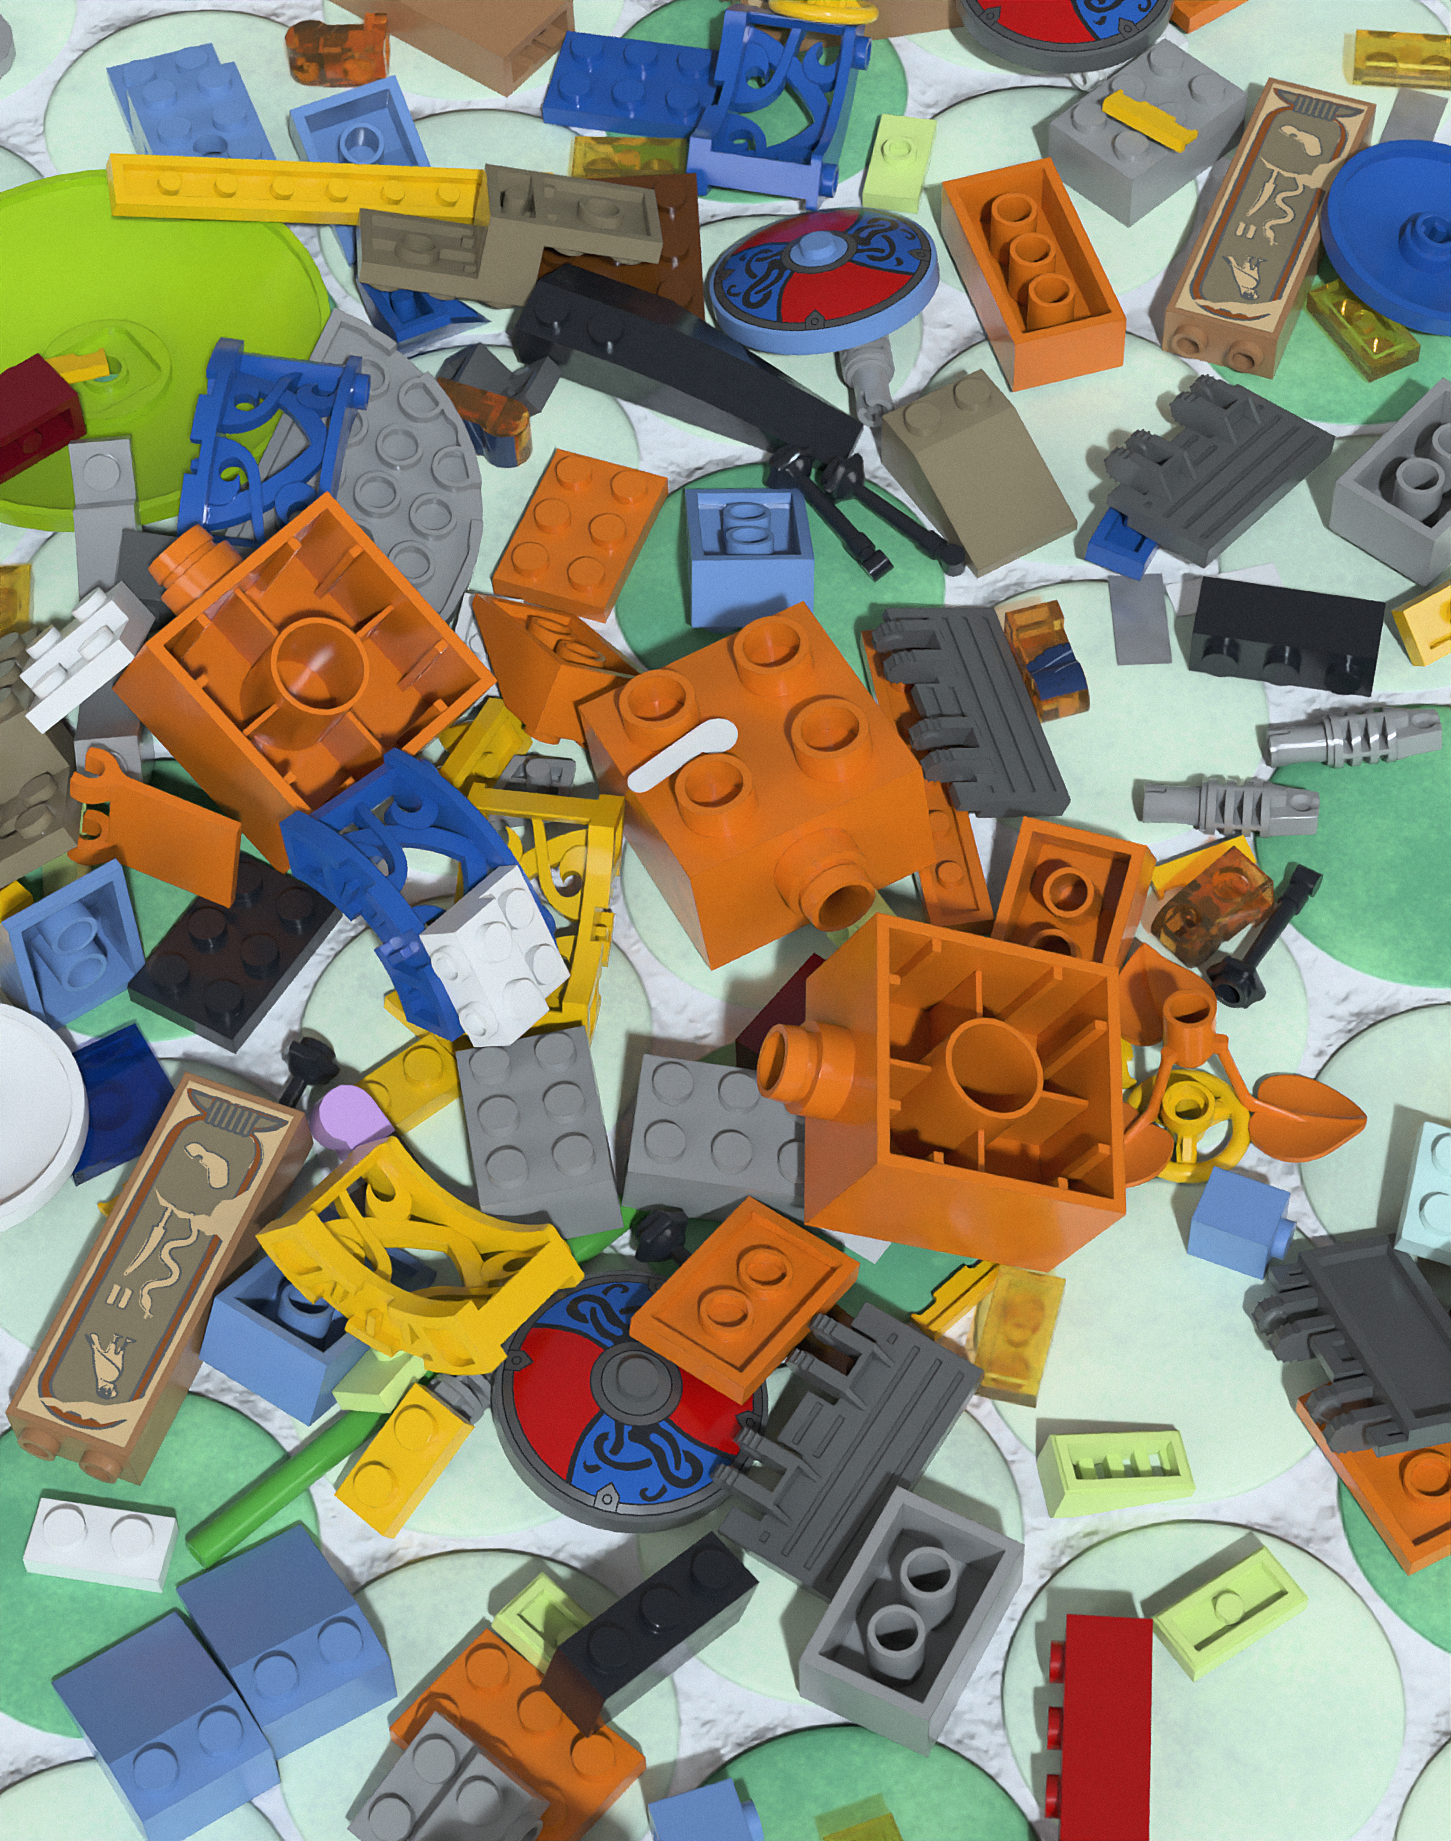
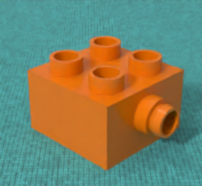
M328 491L245 560L227 540L216 545L213 542L214 537L200 524L190 528L165 549L147 570L160 587L164 586L167 589L160 599L176 615V618L143 645L112 687V690L228 818L243 823L242 833L268 862L282 874H285L291 868L279 825L281 821L297 810L310 815L384 764L383 755L394 747L416 758L456 723L498 681Z
M804 601L772 616L756 619L732 635L664 667L641 673L627 684L578 706L600 794L625 797L623 834L711 971L810 923L818 930L824 932L845 929L856 923L868 912L875 899V889L878 891L937 862L922 766ZM720 718L726 719L736 726L738 738L729 750L714 754L700 753L646 792H634L628 787V777L634 771L700 724L710 719Z
M876 912L806 979V1021L801 1026L776 1024L770 1029L764 1039L757 1064L756 1076L759 1093L764 1098L783 1103L790 1114L805 1117L804 1225L1048 1273L1126 1215L1119 967Z

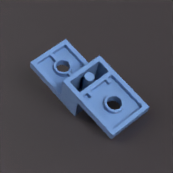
M212 42L106 68L110 89L136 154L277 160L235 61L221 64Z

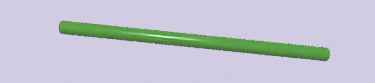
M623 1192L619 1195L620 1206L622 1203ZM621 1206L624 1228L565 1239L571 1249L572 1256L579 1267L582 1268L651 1212ZM427 1371L418 1381V1384L427 1387L438 1373ZM395 1409L390 1414L353 1410L347 1412L186 1541L185 1545L190 1554L204 1569L210 1568L379 1432Z

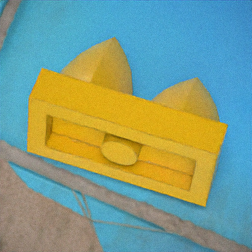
M489 698L475 719L453 725L439 737L441 745L451 754L442 766L436 767V769L443 778L467 798L473 782L485 783L487 788H493L513 756H525L533 741L524 732L525 727L522 722L505 707L503 699Z

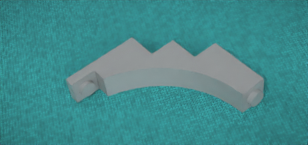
M131 435L70 440L68 444L76 503L73 508L79 602L97 587L104 593H107L114 587L122 530L142 532ZM148 634L143 645L148 641ZM128 664L79 704L78 723L73 741L77 773L88 778L99 777L97 774L85 771V755L90 747H95L109 752L116 759L120 769L127 777L148 785L155 765L152 733L112 690V687L129 666Z

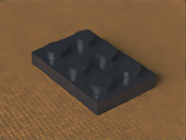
M240 853L236 898L231 908L199 896L128 984L127 989L130 1001L236 1054L338 924L343 914L317 890Z

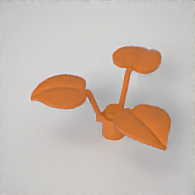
M1143 943L1127 961L1119 974L1121 1038L1130 1044L1143 1047L1152 1046L1163 1041V1048L1161 1049V1062L1147 1109L1140 1116L1133 1106L1123 1102L1126 1188L1139 1186L1152 1180L1166 1168L1171 1160L1174 1150L1172 1135L1165 1129L1152 1123L1159 1114L1173 1064L1183 1068H1196L1203 1065L1213 1053L1218 1055L1241 1105L1248 1109L1249 1112L1254 1113L1248 1122L1249 1137L1252 1143L1264 1154L1284 1162H1309L1330 1154L1364 1130L1368 1117L1358 1105L1333 1088L1307 1077L1286 1074L1268 1077L1258 1088V1098H1254L1249 1093L1228 1049V1036L1216 1033L1217 998L1210 985L1194 972L1166 959L1147 943Z

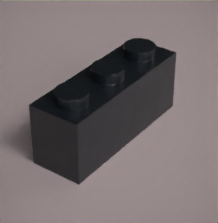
M1203 576L1192 632L1188 671L1208 673L1215 677L1229 676L1269 682L1277 686L1290 685L1324 690L1338 695L1371 697L1386 602Z
M711 1531L560 1644L551 1659L540 1687L588 1739L738 1623L760 1582Z

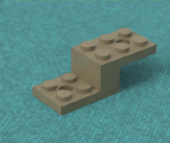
M486 163L473 225L360 208L356 226L358 282L369 284L375 289L386 292H394L400 289L426 292L428 295L440 300H454L458 297L480 300L500 309H509L514 306L525 307L536 286L544 247L554 248L557 252L569 256H580L584 253L610 256L619 263L636 265L641 262L659 264L663 246L655 190Z
M39 626L22 635L13 632L0 638V889L78 846L82 803L69 795L70 778L74 772H77L74 738L61 720L42 734L25 716L36 694L19 675L30 657L25 651L26 647L42 632Z

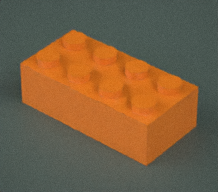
M1051 157L942 182L941 232L1012 391H1021L1123 366L1127 318Z

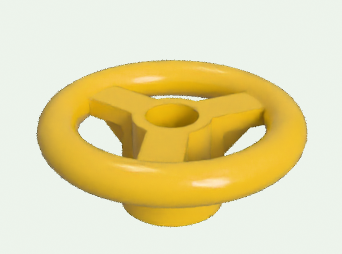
M864 0L768 1L770 9L777 14L819 23L863 25L874 22L879 15L877 7Z
M1192 1069L1171 1070L1160 1111L1154 1122L1166 1127V1131L1172 1135L1174 1142H1176V1162L1170 1161L1157 1177L1177 1183L1206 1182L1214 1166L1230 1171L1243 1158L1251 1141L1248 1131V1122L1251 1116L1248 1109L1241 1105L1234 1088L1226 1081L1203 1071ZM1157 1074L1141 1082L1131 1092L1125 1102L1133 1106L1140 1116L1147 1109ZM1182 1117H1188L1193 1120L1182 1119ZM1231 1118L1232 1135L1226 1148L1212 1159L1197 1163V1142L1204 1137L1205 1131L1209 1127Z

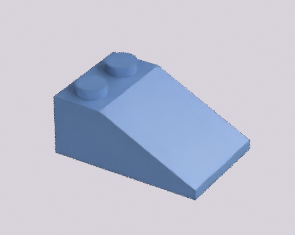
M396 75L289 110L290 135L300 161L431 167ZM329 224L348 267L357 265V225Z
M799 488L685 489L689 606L692 628H704L712 633H729L737 630L738 627H745L756 619L772 616L802 601L806 603L813 613L815 559L805 497Z
M116 858L0 923V988L14 1007L37 1017L53 1031L126 991L128 984L145 965L123 868Z
M327 1207L317 1215L322 1223L341 1219L338 1212L330 1207ZM385 1248L392 1267L391 1284L408 1292L431 1287L437 1275L435 1270L398 1248ZM267 1255L214 1298L199 1359L310 1427L337 1403L331 1391L369 1350L370 1346L344 1330L349 1319L333 1308L322 1297L315 1304L306 1299ZM365 1256L364 1266L374 1272V1268Z
M301 1524L176 1588V1593L215 1664L236 1690L270 1744L275 1761L398 1696L390 1658L358 1603Z
M176 1611L51 1683L55 1693L144 1841H183L281 1783L270 1744L236 1690Z

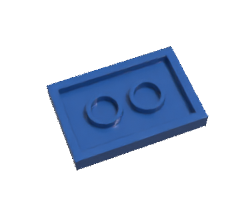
M567 31L542 107L544 123L689 142L690 136L695 132L701 121L706 105L718 103L722 86L714 85L713 79L719 50Z

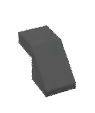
M479 342L447 358L437 373L435 380L448 395L460 416L506 429L541 413L564 371L549 356H546L512 373L493 353Z

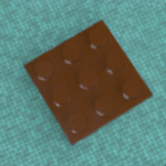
M685 173L589 179L655 190L663 239L659 264L641 262L636 265L619 263L610 256L584 253L580 256H569L557 252L554 248L544 247L537 282L562 265L569 263L673 300L705 321L697 174Z

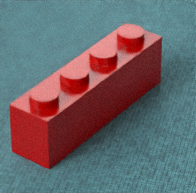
M1067 1614L1064 1640L1050 1641L1049 1683L1062 1684V1707L1048 1706L1047 1750L1060 1751V1774H1046L1044 1818L1058 1819V1841H1149L1153 1619Z

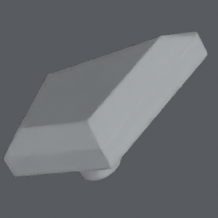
M514 755L493 786V789L571 797L576 762ZM489 815L488 822L495 830L506 829L505 826L513 828L532 824V820L526 818Z

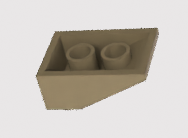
M982 368L882 416L881 463L942 537L947 540V543L949 545H959L964 549L966 566L977 579L1077 530L1078 522L1014 405Z

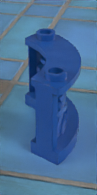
M739 3L725 9L720 50L713 79L714 85L723 86L721 96L717 104L706 105L701 121L695 132L690 136L686 173L697 174L698 195L707 196L714 186L806 199V210L811 211L819 210L826 197H835L839 179L838 162L850 119L858 71H867L871 57L872 38L864 36L865 24L842 25L812 22L783 16L770 9ZM762 24L791 28L792 30L786 45L783 46L773 37L755 28V25ZM808 31L841 35L839 55L832 65L823 66L819 63V59L823 55V42H818L809 48L804 56L803 64L798 60L797 55ZM770 69H771V70H773L775 73H774L773 77L771 78V80L768 82L769 77H770ZM759 76L764 79L765 86L755 89L747 83L750 78ZM788 83L806 106L814 123L797 136L785 142L767 147L766 137L761 128L752 120L739 115V113L753 112L769 106L781 95ZM834 90L830 108L823 93ZM738 139H748L753 142L756 149L749 150L747 140L743 143L733 142Z
M221 337L212 352L206 369V376L208 378L207 394H199L190 441L191 443L201 444L199 459L191 460L190 469L192 474L184 473L177 537L183 535L196 524H200L211 534V531L233 527L252 520L255 540L212 535L214 537L213 542L220 543L227 540L231 545L258 549L267 542L264 533L263 514L275 507L276 519L282 529L289 523V518L294 512L304 511L326 491L337 501L342 466L350 432L358 409L367 410L369 403L371 375L361 373L363 357L350 355L346 365L255 354L244 352L245 340ZM240 403H250L254 406V409L243 411L236 408V406ZM280 409L300 427L310 446L290 465L261 483L259 468L253 455L240 443L226 438V434L244 433L258 428L269 421L277 410ZM331 416L329 430H327L321 418ZM232 466L241 468L247 477L249 489L241 492L239 474L233 481H224L220 477L222 472ZM321 469L317 493L306 483Z
M394 747L383 755L384 764L313 813L307 815L297 810L281 821L279 825L292 876L321 893L351 922L361 915L382 941V944L375 948L374 952L392 980L403 1006L406 1020L453 1042L464 1034L465 1031L460 1024L459 1016L441 979L432 968L431 959L419 937L426 929L424 926H430L446 910L431 905H420L411 908L400 894L408 873L407 860L402 848L432 851L461 862L464 883L463 897L499 866L518 865L557 946L554 936L556 924L549 910L541 904L531 882L511 850L479 810L443 778L435 766L428 760L423 758L416 759ZM393 797V803L384 812V821L387 825L385 826L372 811ZM353 824H355L356 827L359 829L357 831L339 835L341 832H343ZM384 858L388 866V876H385L373 863L378 864Z

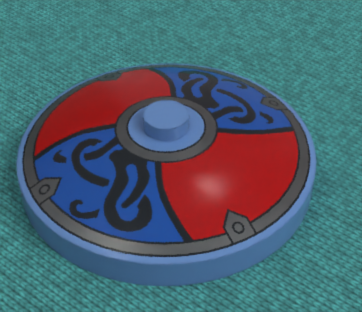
M836 207L808 211L780 219L759 228L738 241L716 264L711 274L709 292L718 325L735 341L747 347L774 354L813 355L864 345L904 326L915 318L935 295L940 279V269L934 241L930 234L917 222L903 215L882 209Z

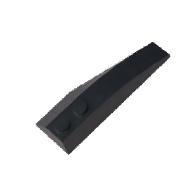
M569 263L562 265L538 280L514 327L521 363L529 365L549 356L564 371L561 375L562 378L773 454L788 444L812 447L816 452L812 468L822 472L825 471L835 458L843 456L845 459L850 458L864 430V424L673 300Z

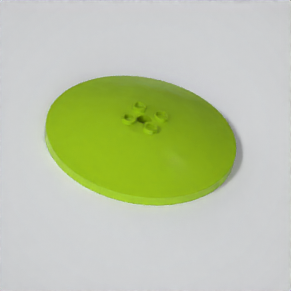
M106 169L59 174L0 192V374L6 368L16 366L37 353L44 359L72 353L76 356L95 353L99 351V348H104L109 372L112 375L118 376L107 382H98L91 379L69 384L78 393L87 432L86 435L77 440L131 435L142 526L178 516L184 473L192 474L190 469L191 460L199 459L201 444L191 443L190 435L199 394H207L208 378L206 376V369L217 342L221 337L245 340L244 352L309 360L331 315L327 290L317 265L306 247L282 222L112 216ZM240 403L236 408L250 411L254 409V406L250 403ZM278 409L275 415L262 426L244 433L226 434V438L244 446L253 455L257 465H259L284 412ZM68 445L0 485L1 523L50 532H75L73 508L76 503ZM228 467L220 476L224 481H233L239 474L241 485L248 481L244 471L239 467Z

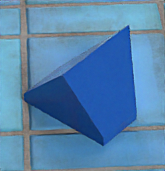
M358 274L355 275L358 289L374 328L397 343V350L401 354L492 322L458 298L454 300H440L428 295L426 292L406 289L394 292L381 291L369 284L358 282Z

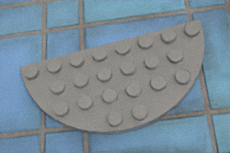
M334 307L309 360L346 365L350 355L363 357L361 373L371 375L370 397L367 410L358 409L348 439L337 502L449 625L463 601L464 593H467L475 571L483 533L482 477L474 446L465 424L452 401L428 371L423 374L407 357L397 350V343L389 336L363 320ZM285 412L259 462L258 468L261 483L290 465L310 446L300 427ZM331 416L321 418L327 430H329ZM321 469L306 483L317 493ZM275 507L263 514L266 541L281 530L276 519ZM302 511L294 512L290 516L289 522L292 521L296 516H298ZM252 520L229 527L224 537L255 540Z

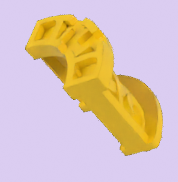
M473 782L467 799L487 821L489 815L532 820L535 847L525 853L519 836L510 827L505 826L509 835L507 846L526 873L529 881L539 876L541 888L551 907L563 918L579 924L578 935L556 938L561 957L570 963L569 973L571 976L545 998L550 1010L518 1039L585 1025L591 1048L602 1001L601 995H599V978H601L602 967H608L616 914L603 912V909H609L610 898H613L614 891L612 883L615 876L620 877L625 797L600 794L598 800L493 789L487 788L485 783ZM543 820L589 825L588 829L573 831L548 840ZM461 862L458 865L454 905L464 895ZM559 866L560 877L563 883L571 875L580 877L582 879L580 891L572 897L561 896L554 885L552 868ZM434 1034V1037H435L437 1040H440V1041H448V1040H446V1039H444V1038H442V1037H440V1036Z
M389 1136L357 1146L349 1153L345 1161L280 1219L271 1221L255 1235L271 1260L306 1299L315 1304L322 1297L333 1308L349 1319L344 1329L346 1332L391 1358L402 1350L422 1358L425 1370L450 1375L492 1373L507 1358L500 1345L557 1289L576 1287L585 1278L583 1271L572 1256L570 1247L552 1224L526 1225L494 1218L468 1206L435 1182L415 1162L395 1136ZM360 1176L368 1184L365 1198L366 1217H362L346 1190ZM373 1191L375 1192V1194H376L381 1200H379L378 1198H376V1196L374 1195ZM334 1201L341 1219L322 1223L317 1215ZM385 1248H412L443 1252L455 1264L463 1287L436 1286L413 1292L405 1291L391 1284L392 1267ZM365 1256L374 1268V1272L364 1266Z

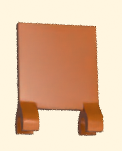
M90 747L85 755V771L97 774L99 777L88 778L74 772L70 778L69 795L85 804H99L110 801V814L108 817L100 811L87 809L83 816L82 832L97 838L86 840L79 836L78 846L68 851L67 856L72 861L82 865L102 864L116 858L122 865L231 908L236 898L243 823L127 777L120 769L116 759L109 752L100 748Z

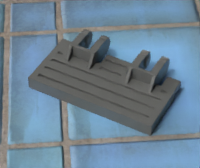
M1202 374L1195 380V383L1189 387L1191 393L1189 391L1186 393L1182 391L1169 404L1172 413L1171 417L1180 426L1184 425L1186 427L1173 440L1169 442L1156 434L1152 435L1150 431L1147 432L1144 429L1140 431L1137 429L1124 442L1126 449L1123 446L1121 448L1116 447L1104 459L1106 473L1115 482L1119 481L1121 483L1108 495L1106 504L1128 516V527L1203 569L1325 461L1332 453L1336 436L1239 384L1232 386L1221 379L1216 380L1214 376L1211 377L1209 374L1206 376Z
M886 608L882 615L884 623H880V626L871 631L872 643L875 651L878 650L879 653L884 652L885 654L891 652L892 654L886 661H883V672L887 681H890L891 684H898L900 682L903 684H915L911 694L922 721H918L912 728L908 729L910 735L908 738L912 748H915L916 751H929V754L920 760L924 780L927 779L928 782L933 781L934 783L936 781H940V783L953 782L948 791L956 811H974L976 818L1062 816L1071 799L995 609Z
M1396 1233L1301 1251L1298 1253V1262L1269 1268L1268 1279L1278 1293V1296L1273 1297L1271 1295L1269 1298H1264L1263 1301L1258 1302L1254 1312L1251 1314L1261 1334L1265 1333L1267 1336L1272 1334L1267 1342L1277 1361L1281 1360L1283 1363L1289 1361L1292 1363L1293 1360L1303 1361L1317 1358L1332 1382L1330 1386L1325 1384L1323 1387L1318 1386L1315 1391H1311L1307 1402L1304 1403L1315 1424H1327L1322 1434L1332 1453L1346 1454L1348 1451L1353 1453L1372 1449L1378 1458L1451 1442V1318L1409 1253L1394 1249Z
M867 1301L852 1322L851 1329L821 1313L815 1314L807 1326L819 1341L832 1346L856 1361L848 1376L823 1363L814 1355L797 1348L795 1350L792 1349L784 1362L796 1375L838 1399L834 1406L808 1390L778 1436L777 1443L799 1455L801 1459L746 1427L744 1429L741 1428L733 1440L746 1456L753 1460H758L783 1476L774 1491H769L746 1477L736 1468L722 1463L720 1465L717 1464L710 1475V1478L721 1489L764 1515L761 1521H758L733 1506L717 1530L718 1534L744 1549L747 1555L829 1605L896 1486L913 1492L984 1380L983 1369Z

